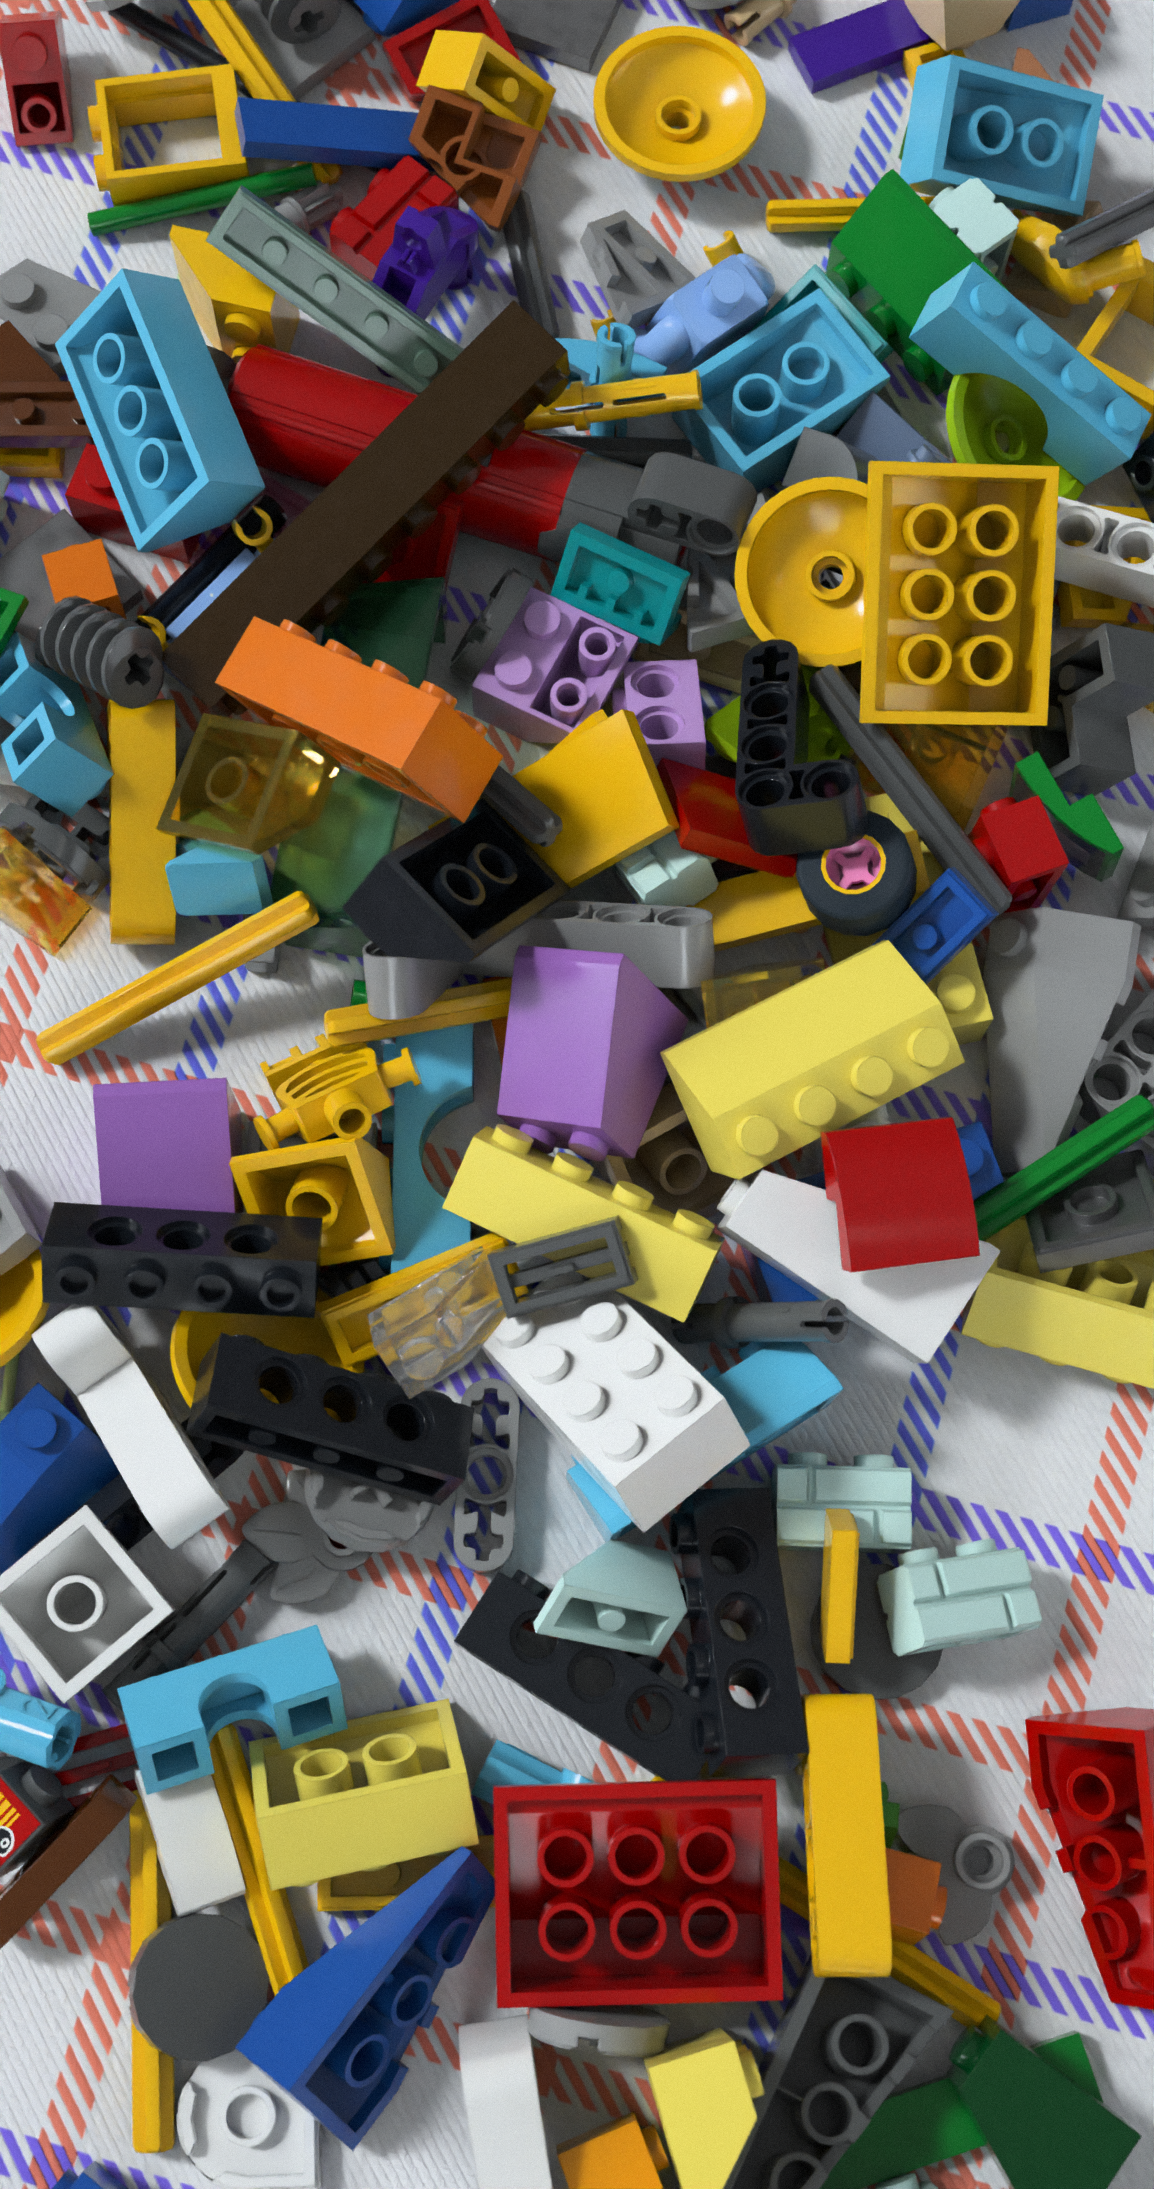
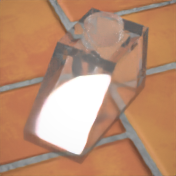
M481 1246L369 1313L367 1316L374 1348L408 1398L411 1399L466 1366L503 1321L506 1313L487 1254Z

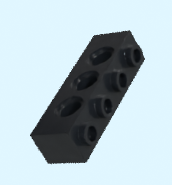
M54 1202L41 1244L42 1299L44 1303L315 1318L321 1265L322 1218Z
M220 1333L200 1362L186 1434L440 1506L466 1479L474 1408L453 1402L449 1396L440 1392H420L393 1384L380 1374L370 1372L356 1373L329 1365L326 1360L316 1355H295L268 1347L261 1340L252 1336H231ZM260 1389L272 1393L279 1403L267 1399ZM325 1408H329L337 1413L342 1422L332 1418ZM388 1426L395 1428L404 1440L396 1437Z
M769 1487L697 1489L684 1500L678 1512L672 1514L669 1524L671 1550L674 1555L681 1554L684 1578H681L679 1582L688 1611L682 1619H689L692 1644L688 1645L686 1652V1672L689 1684L691 1686H698L701 1711L697 1712L695 1718L697 1750L700 1755H707L710 1778L790 1774L808 1755L809 1750ZM711 1556H722L728 1559L734 1565L737 1574H727L719 1570L713 1563ZM720 1620H730L737 1623L743 1629L746 1640H736L727 1635L721 1626ZM729 1686H740L749 1691L755 1700L756 1708H746L739 1705L733 1699Z
M517 1569L512 1579L498 1571L456 1636L455 1644L653 1775L661 1777L665 1781L695 1780L707 1760V1755L699 1754L695 1741V1718L697 1712L701 1711L698 1686H691L688 1681L683 1690L659 1676L665 1664L653 1656L627 1651L624 1653L617 1649L557 1638V1645L548 1656L539 1659L528 1657L518 1646V1633L526 1623L536 1620L551 1590ZM586 1658H601L612 1668L614 1675L613 1685L607 1693L601 1696L586 1695L576 1685L574 1678L575 1669ZM643 1695H658L667 1702L670 1708V1722L666 1729L659 1734L644 1733L634 1723L632 1716L633 1706L636 1700Z

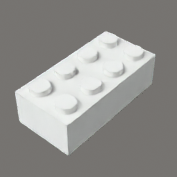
M576 1271L548 1278L523 1297L590 1278ZM615 1290L507 1319L504 1311L474 1335L502 1380L514 1389L519 1399L643 1533L751 1446L725 1397Z

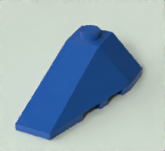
M38 1382L0 1422V1575L26 1555L35 1543L120 1474L101 1438ZM115 1516L105 1521L103 1524L106 1526Z
M461 1846L284 1985L269 2005L256 2016L250 2029L235 2048L268 2079L353 2151L399 2090L409 2070L400 2060L417 2026L429 2029L439 2009V2006L431 2001L445 1970L453 1968L463 1961L495 1896L494 1877L470 1850Z

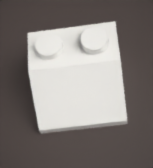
M87 1505L77 1511L0 1575V1627L63 1704L72 1699L176 1610L136 1560Z

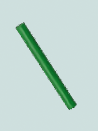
M306 162L89 212L87 214L91 232L95 237L228 206L241 185L259 198L317 186L316 172L313 162Z

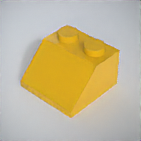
M172 225L169 236L180 283L195 319L213 347L226 353L236 364L245 352L252 347H256L257 344L290 353L300 320L299 308L208 243L206 239L209 232Z

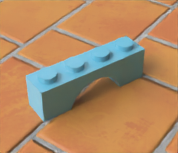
M974 261L931 293L908 337L953 375L965 373L993 375L1013 383L1031 396L1041 408L1048 425V436L1042 450L1085 486L1132 458L1152 415Z
M473 1024L396 1037L395 1044H384L383 1063L401 1057V1049L409 1047L422 1080V1084L414 1086L412 1081L396 1086L394 1105L382 1110V1143L393 1144V1168H390L396 1248L394 1254L379 1256V1267L382 1270H391V1274L472 1241V1222L442 1208L445 1199L429 1183L422 1168V1160L426 1142L436 1125L454 1110L474 1102Z

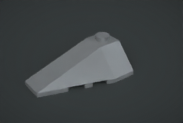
M1048 907L1006 912L992 920L983 976L986 994L993 1015V1021L987 1029L993 1152L1003 1177L1015 1175L1068 1140L1083 1105V1100L1078 1092L1092 1059L1101 1062L1109 1042L1101 1037L1115 1004L1125 1005L1133 986L1141 926L1137 923Z

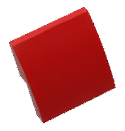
M952 1117L821 1132L827 1200L836 1202L842 1270L853 1273L980 1256L978 1229L969 1175L959 1135Z

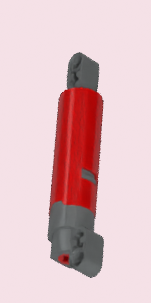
M257 344L256 347H252L245 352L237 364L223 351L207 345L256 465L325 488L418 396L411 392L261 344ZM526 429L522 431L511 446L503 451H499L496 448L480 464L482 469L479 476L466 491L459 495H456L454 492L449 495L450 497L466 501L460 532L552 562L561 563L570 531L581 522L679 568L687 548L716 556H726L736 552L757 501V491L753 484L745 477L670 452L655 453L649 457L645 468L642 469Z

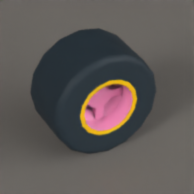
M867 810L870 822L868 832L853 845L836 849L797 853L796 877L810 912L825 927L847 936H869L888 929L909 908L916 894L917 869L905 834L889 818ZM864 882V884H861V885H852L853 883H857V884H858V883Z

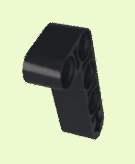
M782 639L768 640L755 645L745 654L742 665L735 795L749 846L761 855L779 856L853 845L865 836L870 825L858 770L852 763L844 760L830 759L808 762L810 700L797 647L791 642Z

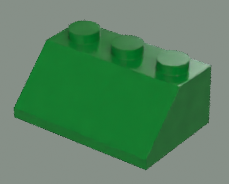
M894 169L883 175L831 242L826 275L902 358L904 367L909 375L918 382H924L936 396L950 388L954 375L908 338L931 293L973 261L1008 291Z

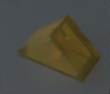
M0 828V921L49 955L55 956L89 914L92 907L6 829Z

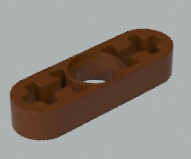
M113 1774L107 1776L0 1889V1949L12 1939L113 1831L135 1804L138 1797Z

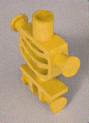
M322 1033L314 1037L318 1048L306 1054H302L296 1045L288 1049L291 1055L288 1058L268 1066L266 1061L259 1063L269 1087L282 1110L266 1120L261 1115L253 1119L260 1139L268 1150L279 1149V1142L295 1133L308 1143L316 1142L333 1133H336L344 1140H350L355 1137L357 1140L362 1138L371 1128L372 1115L392 1106L391 1088L412 1081L414 1086L422 1084L418 1067L409 1047L401 1049V1057L380 1064L375 1051L372 1048H368L366 1043L335 1048L330 1046L327 1038Z

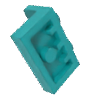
M580 522L570 531L550 595L639 637V643H654L660 646L679 627L682 615L677 613L691 573Z

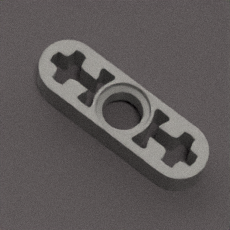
M485 1378L476 1381L467 1388L461 1400V1404L472 1407V1405L483 1404L485 1394L495 1393L497 1394L499 1405L509 1406L510 1409L508 1415L497 1417L495 1431L496 1440L510 1439L509 1449L493 1444H481L469 1448L466 1479L456 1489L453 1537L455 1553L465 1568L478 1574L493 1573L504 1567L509 1561L514 1547L520 1404L514 1389L506 1382L496 1378ZM474 1413L471 1436L483 1440V1419L481 1415ZM483 1457L497 1459L506 1469L507 1478L505 1484L499 1491L493 1494L478 1493L468 1482L467 1476L470 1466L476 1460ZM466 1502L480 1507H494L503 1503L506 1504L505 1516L491 1513L492 1535L497 1538H503L502 1548L492 1549L487 1561L477 1560L475 1549L465 1547L464 1545L466 1536L472 1537L477 1534L479 1522L478 1512L465 1515Z

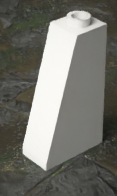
M761 1170L753 1173L748 1181L744 1178L735 1179L717 1206L718 1210L726 1214L716 1228L717 1230L820 1300L838 1299L843 1302L848 1311V1314L844 1315L845 1317L913 1363H929L1000 1253V1250L992 1244L979 1240L980 1256L851 1273L842 1270L836 1202L827 1200L826 1190Z

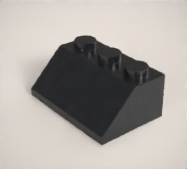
M481 798L475 804L465 823L449 817L383 856L342 909L359 926L362 933L369 940L375 942L387 956L469 963L565 897L571 888L488 802Z

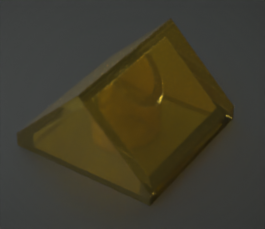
M881 723L964 831L1010 725ZM861 760L857 770L861 777L862 790L873 795L885 794L886 792Z

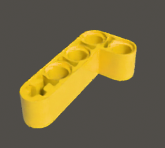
M109 699L107 705V758L114 774L109 779L110 944L174 945L176 910L165 866L170 860L176 858L174 699H155L144 707L130 709L120 706Z
M802 1694L801 1703L809 1753L795 1768L796 1775H802L813 1972L815 1977H889L892 1965V1939L877 1716L874 1697L872 1694Z

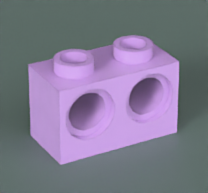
M697 659L627 662L623 669V687L612 689V715L622 709L635 713L656 767L661 758H666L705 770L706 738Z

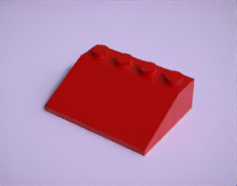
M775 1778L493 1785L497 2008L783 2000Z

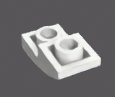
M140 1770L135 1771V1782L157 1844V1857L178 1918L245 1894L246 1888L211 1774L147 1795Z

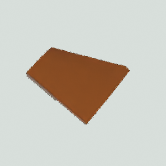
M429 84L408 140L411 146L433 167L448 185L455 189L458 196L465 201L489 229L500 233L524 186L540 147L542 137L539 130L487 113L482 102Z

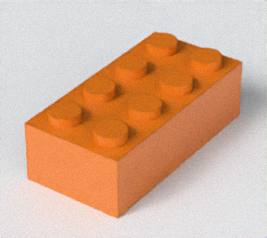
M253 617L215 681L217 685L283 738L465 823L504 757L484 738L488 729L482 723L459 710H453L458 701L447 691L431 682L423 681L418 689L408 684L409 679L403 673L383 661L375 660L372 666L368 667L361 663L362 658L357 653L335 640L329 639L324 647L316 644L317 639L294 622L283 619L278 627L258 617Z

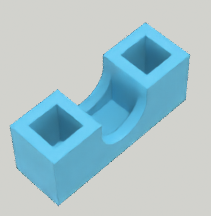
M16 631L9 639L0 656V717L16 728L1 744V748L13 783L72 818L88 800L96 798L103 791L107 781L114 774L79 684L71 681L66 676L59 675L53 669L44 667L35 658L34 642Z
M317 1624L117 1688L127 1730L147 1795L215 1773L209 1749L211 1740L221 1728L238 1720L253 1719L268 1724L275 1731L282 1750L348 1729L340 1681Z

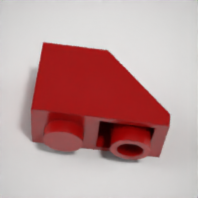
M61 11L3 15L0 19V52L16 146L73 142L74 128L70 69Z

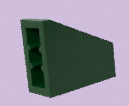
M987 2014L978 2027L971 2024L965 2028L950 2051L949 2061L953 2064L946 2074L1009 2189H1107L1141 2138V2135L1124 2118Z

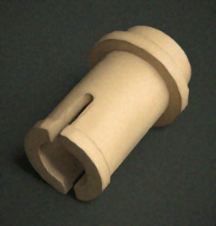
M744 0L735 9L725 14V26L727 30H730L736 24L740 26L747 20L743 26L731 35L738 44L747 46L756 35L778 17L786 19L792 13V5L797 0Z

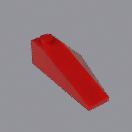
M1121 1707L1033 1716L1025 1719L1032 1789L1040 1810L1048 1808L1062 1845V1848L1055 1851L1063 1873L1072 1872L1084 1904L1085 1912L1081 1922L1109 1999L1112 2003L1154 2010V1709Z

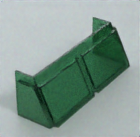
M434 577L362 583L348 597L350 603L343 615L332 625L324 627L320 645L324 647L329 639L335 640L357 653L362 658L361 663L368 667H371L375 660L383 661L403 673L409 679V685L419 689L421 683L426 681L433 642L446 643L448 616L445 578ZM299 746L270 891L273 904L296 891H303L313 900L320 919L316 925L288 939L284 943L287 946L363 957L362 949L370 940L362 933L359 926L342 907L379 860L394 850L404 795L302 746Z

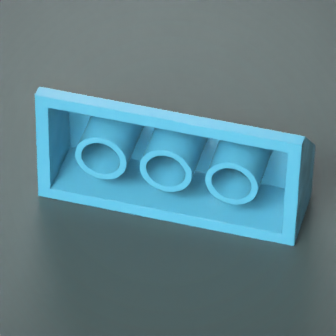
M122 268L59 338L55 346L138 552H151L230 523L266 487L180 280Z
M750 1342L737 1352L743 1361L721 1374L714 1365L700 1373L725 1397L751 1446L707 1482L828 1407L844 1389L837 1377L803 1342ZM571 1455L576 1465L567 1470L566 1479L604 1541L607 1542L610 1539L617 1540L636 1528V1524Z

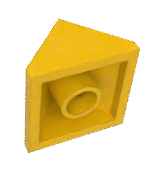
M356 1137L350 1140L335 1138L231 1158L229 1166L247 1214L322 1218L320 1266L394 1254L396 1243L389 1158L364 1139L360 1138L357 1140Z

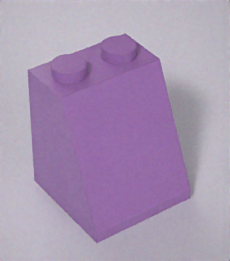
M519 945L514 959L497 1115L511 1127L529 1135L534 1140L531 1147L546 1154L552 1153L554 1148L569 1149L584 1158L594 1161H604L606 1155L634 1159L668 1074L659 1052L680 1042L689 1019L625 954Z
M227 1078L93 1084L101 1205L244 1213L243 1201L229 1166L232 1157L242 1155L241 1110Z

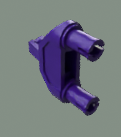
M408 205L395 224L393 243L381 258L372 282L425 320L446 289L460 290L468 285L467 278L472 280L473 267L471 265V258L479 245L478 223L474 218L457 209L435 206L418 212L417 209ZM376 365L378 371L381 374L390 378H394Z

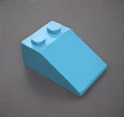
M952 54L917 66L900 176L915 192L935 197L947 187L952 186L956 189L970 178H979L996 196L995 204L1002 202L1007 208L1073 217L1083 216L1104 95Z
M818 288L694 368L693 370H698L700 375L703 408L702 410L690 409L672 412V419L707 464L745 477L753 484L758 494L762 489L770 487L785 477L804 427L832 435L855 414L872 391L877 394L889 383L890 375L821 289Z

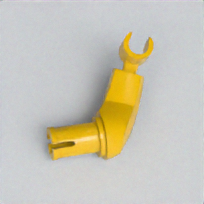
M1019 209L1011 210L1019 220L1010 255L1035 276L1050 292L1067 304H1089V299L1094 298L1093 291L1137 278H1146L1138 239L1113 247L1073 268L1062 269L1058 260L1050 258L1049 247L1056 243V236L1062 231L1055 225L1029 214L1023 216Z

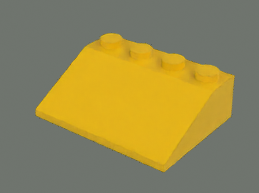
M900 461L868 462L859 723L1047 726L1059 466Z

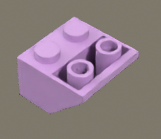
M531 586L506 633L472 684L473 716L526 742L560 743L586 718L602 709L638 644L639 637Z

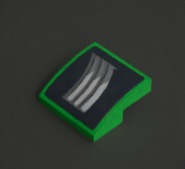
M1038 751L1015 763L1009 797H1014L1016 802H1020L1039 795L1069 863L1100 882L1112 877L1124 847L1094 795L1091 793L1069 805Z

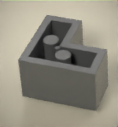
M1104 623L1051 656L1047 726H1030L1033 752H1039L1061 791L1084 795L1092 793L1095 796L1136 774L1127 716L1154 701V633Z

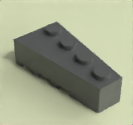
M810 1954L758 2069L764 2095L752 2098L757 2120L723 2189H819L828 2178L832 2168L849 2146L856 2142L871 2122V2117L893 2088L900 2084L916 2063V2058L935 2033L941 2030L954 2011L890 1976L815 1977L812 1955Z

